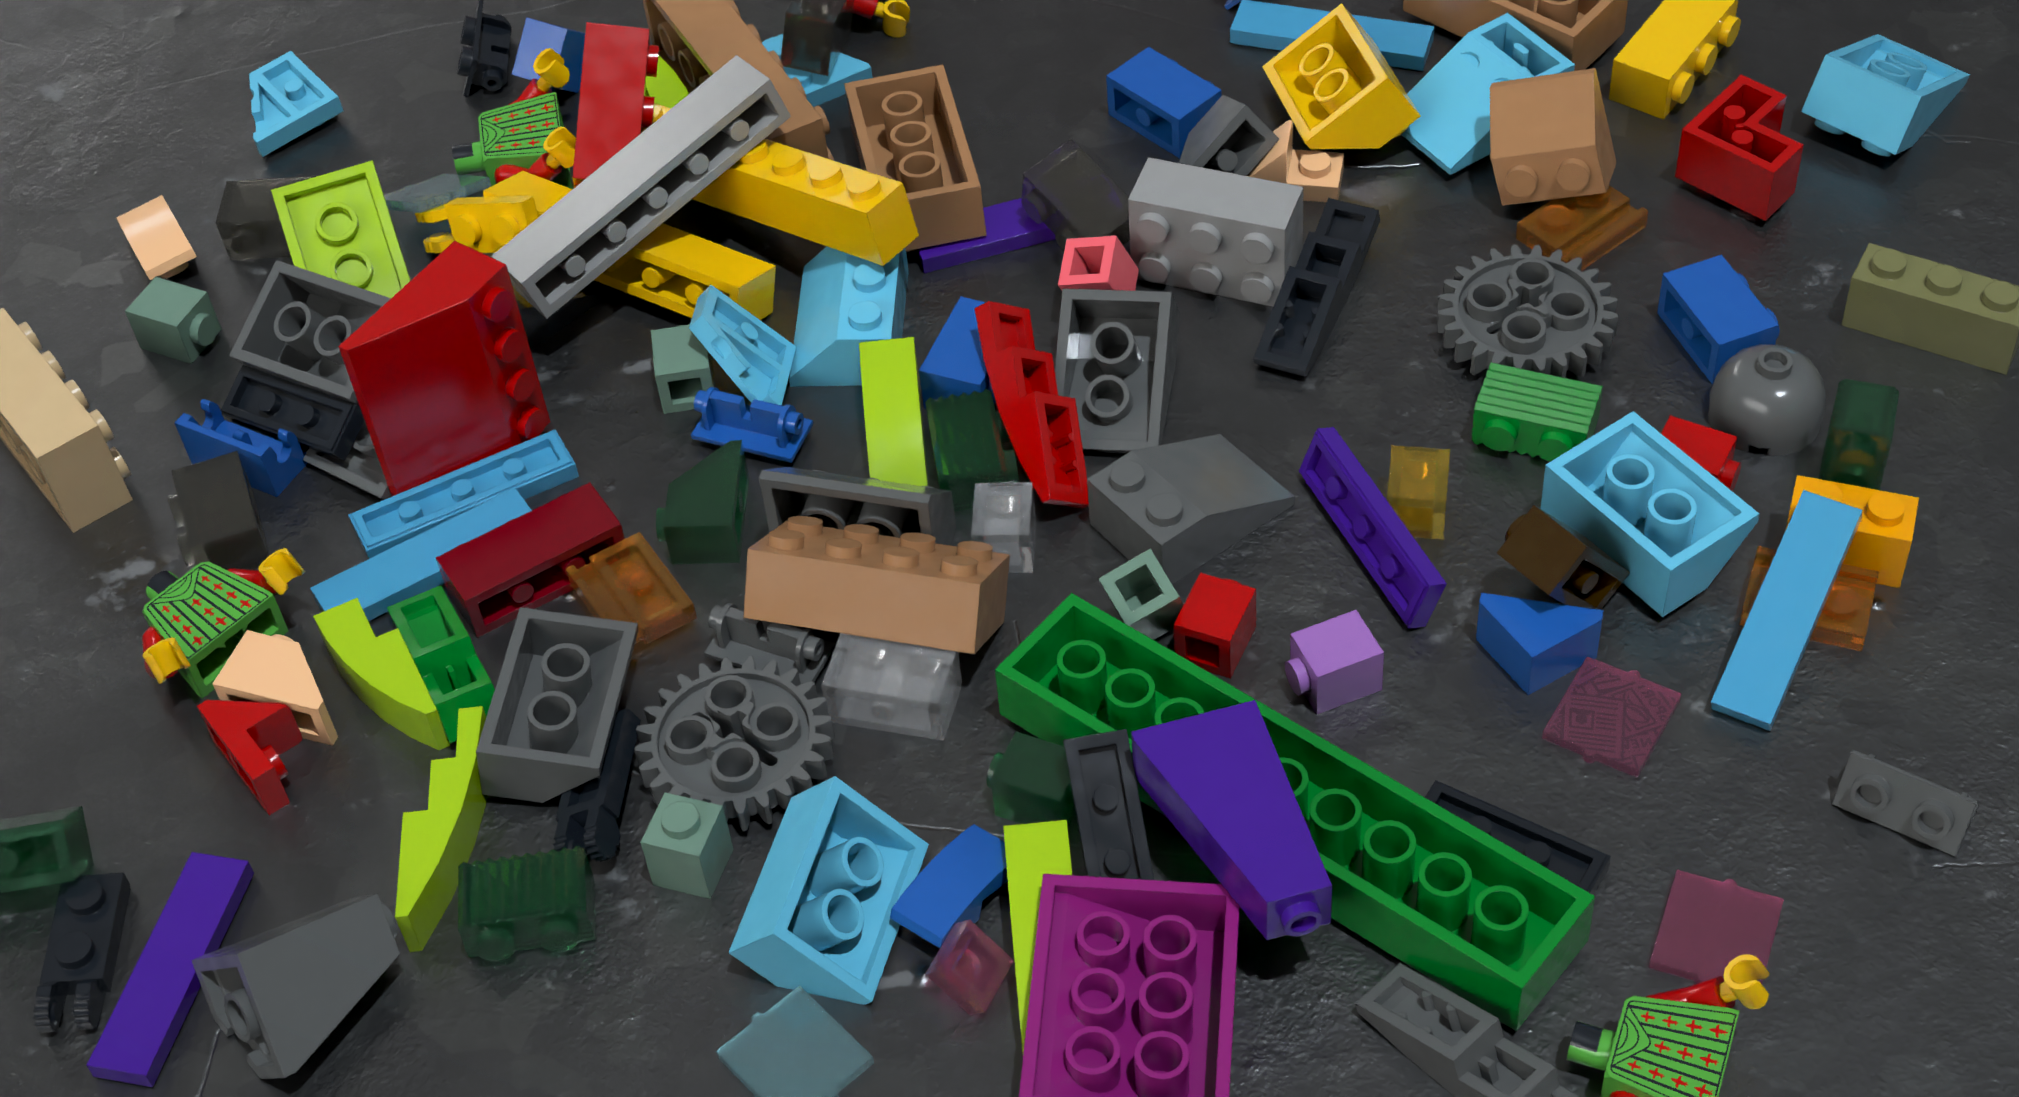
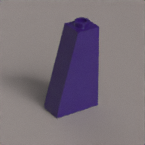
M1255 700L1131 731L1133 766L1138 782L1266 940L1285 935H1306L1316 930L1319 926L1331 923L1332 884Z

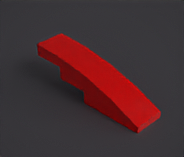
M988 301L974 308L983 358L1000 416L1018 460L1042 503L1076 508L1088 507L1087 474L1075 398L1058 395L1052 353L1035 350L1030 309Z

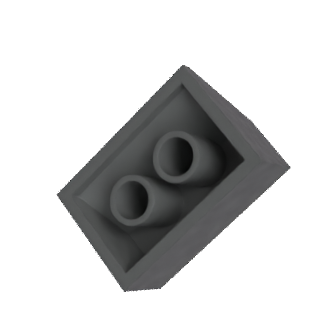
M792 467L762 470L759 476L769 532L793 516L816 517L823 521V527L843 530L846 525L851 524L870 525L879 529V535L900 538V535L904 533H924L934 536L936 538L935 543L950 546L956 532L952 491Z
M520 607L476 750L483 795L543 803L600 776L638 634V623Z

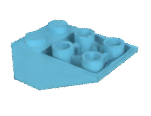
M1506 13L1468 32L1407 93L1421 117L1410 124L1401 135L1451 175L1491 154V83L1571 72L1575 70V64L1512 15Z

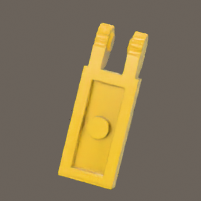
M533 196L460 197L438 206H421L422 208H430L425 211L422 209L414 211L419 223H435L446 219L449 221L451 233H435L424 239L423 244L427 253H442L454 241L480 253H496L538 218Z

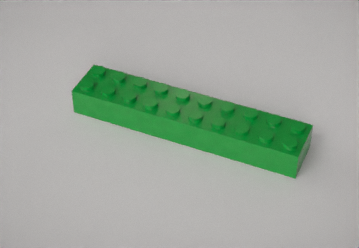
M1073 593L995 669L1000 715L1064 753L1063 740L1127 729L1133 761L1131 731L1255 700L1332 884L1331 918L1456 995L1499 1018L1500 1022L1516 1032L1589 940L1595 903L1594 895ZM1136 778L1140 801L1165 815Z

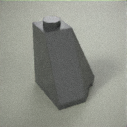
M378 894L348 899L191 961L214 1021L227 1037L236 1034L240 1040L248 1042L254 1051L247 1054V1063L260 1079L285 1078L296 1073L400 955L395 941L398 930L390 909L384 903H381Z

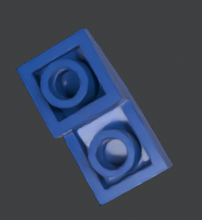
M971 825L940 851L917 875L892 907L890 919L938 948H943L979 920L983 900L1008 882L1005 842L977 825Z

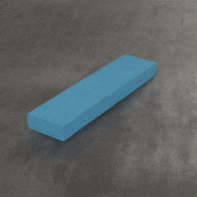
M1242 0L1230 28V43L1282 51L1330 13V11ZM1352 15L1375 42L1389 66L1419 71L1424 70L1434 40V26Z
M554 429L353 512L348 516L368 559L514 487L525 500L579 477L573 458Z
M514 487L311 587V592L322 612L358 598L368 621L388 612V606L443 585L444 581L436 557L532 510Z
M1803 490L1711 700L1712 710L1771 731L1860 524L1863 510Z

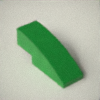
M440 585L388 606L387 610L395 628L399 629L434 702L449 742L453 743L457 741L458 710L460 708L483 706L487 717L495 689L475 652L467 630Z

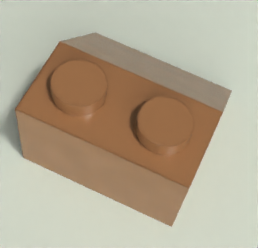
M1596 68L1491 83L1490 152L1502 206L1607 192L1617 162Z

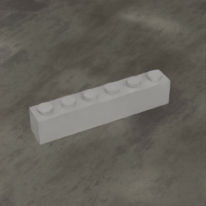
M736 55L491 257L507 265L510 280L515 290L547 319L788 120L791 115L771 80Z

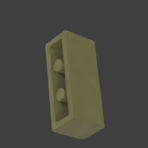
M1869 243L1851 278L1841 326L2007 375L2019 348V286Z

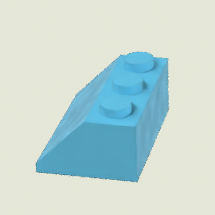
M826 247L804 266L794 337L796 350L789 374L790 387L862 386L859 342L902 338L909 273L906 248L882 266Z
M1634 411L1545 465L1540 509L1578 531L1627 569L1630 574L1622 583L1662 617L1706 590L1759 520L1760 513Z
M836 776L791 797L728 953L777 987L861 1005L871 1003L900 926L899 923L890 919L891 909L919 874L929 844Z

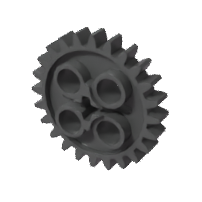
M1512 245L1510 256H1503L1498 250L1492 248L1490 249L1489 261L1486 262L1473 255L1470 257V269L1457 266L1454 270V280L1445 279L1443 294L1438 296L1437 332L1443 333L1444 348H1455L1454 361L1456 363L1471 359L1470 373L1473 375L1486 368L1489 369L1490 362L1563 378H1566V371L1569 370L1583 377L1585 376L1586 363L1599 366L1601 364L1602 351L1610 352L1612 349L1613 336H1616L1619 315L1616 313L1618 300L1615 297H1610V282L1598 283L1599 270L1597 268L1581 272L1582 258L1580 257L1565 263L1562 261V250L1557 249L1550 257L1542 256L1540 245H1535L1530 255L1522 254L1517 245Z
M748 656L742 668L737 669L733 668L729 657H723L720 671L714 673L707 665L701 663L699 664L700 678L694 681L680 673L677 675L680 690L674 692L661 688L658 694L662 707L646 706L644 712L648 724L639 725L636 728L640 744L634 748L640 774L645 788L650 787L656 805H659L665 792L722 805L726 820L737 818L742 831L748 830L751 815L759 814L763 821L771 824L773 823L771 808L779 805L786 810L794 793L799 794L813 787L811 778L825 779L827 777L824 760L834 758L831 739L835 738L832 719L829 716L825 697H817L813 681L801 684L798 669L793 668L780 676L777 660L772 659L762 670H758L755 666L754 657Z

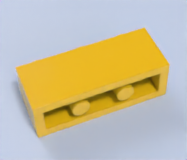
M1664 0L1613 59L1609 100L1664 120L1677 103H1685L1698 77L1701 74L1707 75L1711 71L1717 54L1724 46L1730 47L1734 43L1741 25V19L1736 17L1738 0Z

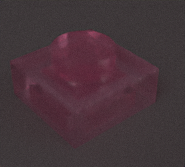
M966 920L954 924L925 975L969 1015L986 1012L1014 960L971 920Z

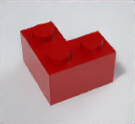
M1741 74L1682 128L1675 177L1766 221L1795 193L1804 144L1780 134L1787 95Z

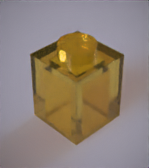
M1392 445L1387 501L1414 538L1444 540L1450 449Z

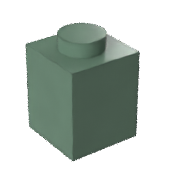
M155 277L125 310L141 349L190 364L197 359L222 330L206 291Z
M689 325L651 330L654 374L663 413L693 410L694 399L699 390L707 391L710 387L716 388L712 355L692 333Z
M1151 548L1098 578L1123 623L1152 640L1174 628V622L1183 607V603Z
M666 792L640 842L654 886L711 899L734 850L722 805Z

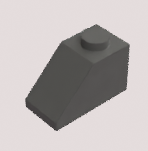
M1222 95L1189 132L1179 163L1247 176L1276 144L1279 138L1247 105Z

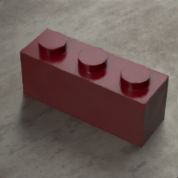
M591 482L436 557L448 595L477 638L516 619L520 607L536 609L631 561L621 523Z

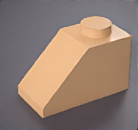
M247 630L212 683L219 700L286 704L293 713L303 739L333 746L338 735L299 642H295L291 638L280 634L270 636Z

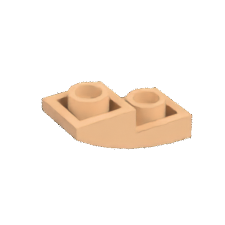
M163 195L116 217L149 280L158 276L161 278L175 276L188 267V261L197 257Z

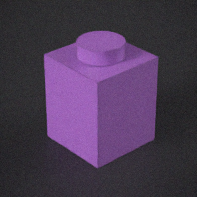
M1353 610L1291 633L1290 660L1285 662V672L1294 693L1298 696L1304 694L1315 713L1320 714L1381 691L1383 685L1384 651L1358 611Z

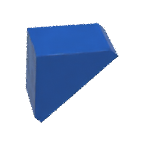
M1481 592L1476 640L1523 691L1530 695L1597 658L1604 610Z

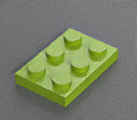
M373 161L271 190L294 266L392 298L411 281Z

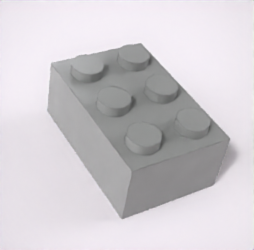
M1148 157L1128 198L1130 253L1132 260L1139 269L1137 279L1274 307L1289 266H1296L1303 248L1302 186Z

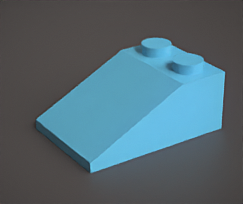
M1876 34L1825 55L1801 112L1816 118L1814 124L1824 131L1838 135L1846 132L1862 139L1861 146L1872 153L1881 156L1896 155L1912 147L1966 85L1970 74Z

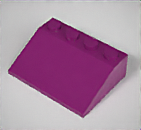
M1043 874L1019 1097H1230L1240 906L1222 884Z

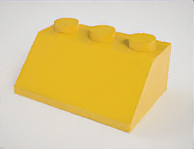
M1342 3L1262 66L1304 143L1310 149H1380L1392 138L1403 134L1410 124L1421 117L1375 42Z

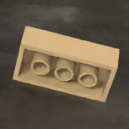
M1 308L0 439L74 533L133 500L123 480L131 476V473L115 447L109 449L106 443L113 439L114 436L102 414L97 409L90 413L87 412V409L90 407L81 389L73 379L66 383L62 381L66 379L65 374L49 350L40 354L39 351L42 350V346L28 323L25 321L17 325L6 310Z

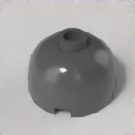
M1758 344L1744 348L1721 366L1714 380L1709 395V423L1715 430L1737 436L1735 449L1747 453L1749 445L1757 448H1769L1767 456H1783L1801 451L1816 440L1825 416L1826 393L1824 380L1813 362L1795 349L1774 344Z

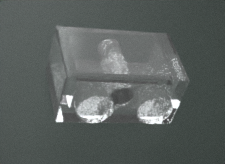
M840 633L821 684L823 697L826 699L832 723L944 741L962 687L958 652Z

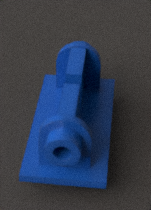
M710 387L707 391L699 390L695 396L694 410L701 412L702 417L691 433V439L792 463L814 422L811 419L804 418L802 413L796 412L793 405L786 404L782 406L756 399L753 400L751 405H747L743 396L721 392L718 388Z

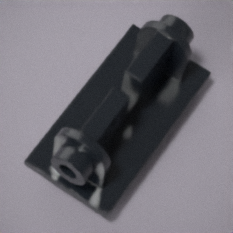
M478 0L475 16L466 15L462 27L460 44L468 45V47L462 46L457 75L465 76L463 94L465 97L469 96L471 84L483 86L490 91H496L504 86L508 79V52L512 27L502 15L482 13L484 0Z

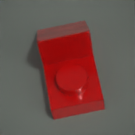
M206 700L197 705L214 743L268 815L288 805L290 800L280 780L289 774L279 755L298 745L303 738L290 707L282 703Z

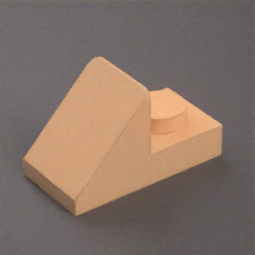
M1293 120L1286 121L1272 131L1279 140L1247 176L1302 186L1303 201L1327 202L1328 198L1339 200L1344 169V153L1293 149Z

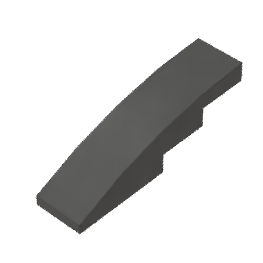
M1401 963L1355 1003L1358 1013L1409 1060L1454 1097H1579L1560 1086L1555 1066L1504 1038L1499 1018Z

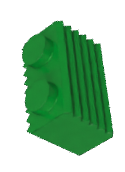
M1490 362L1489 370H1487L1486 378H1484L1483 386H1481V391L1474 407L1472 441L1476 445L1483 443L1487 448L1496 451L1508 450L1511 453L1516 450L1520 455L1528 453L1532 458L1539 455L1543 460L1551 462L1593 436L1599 419L1603 386Z

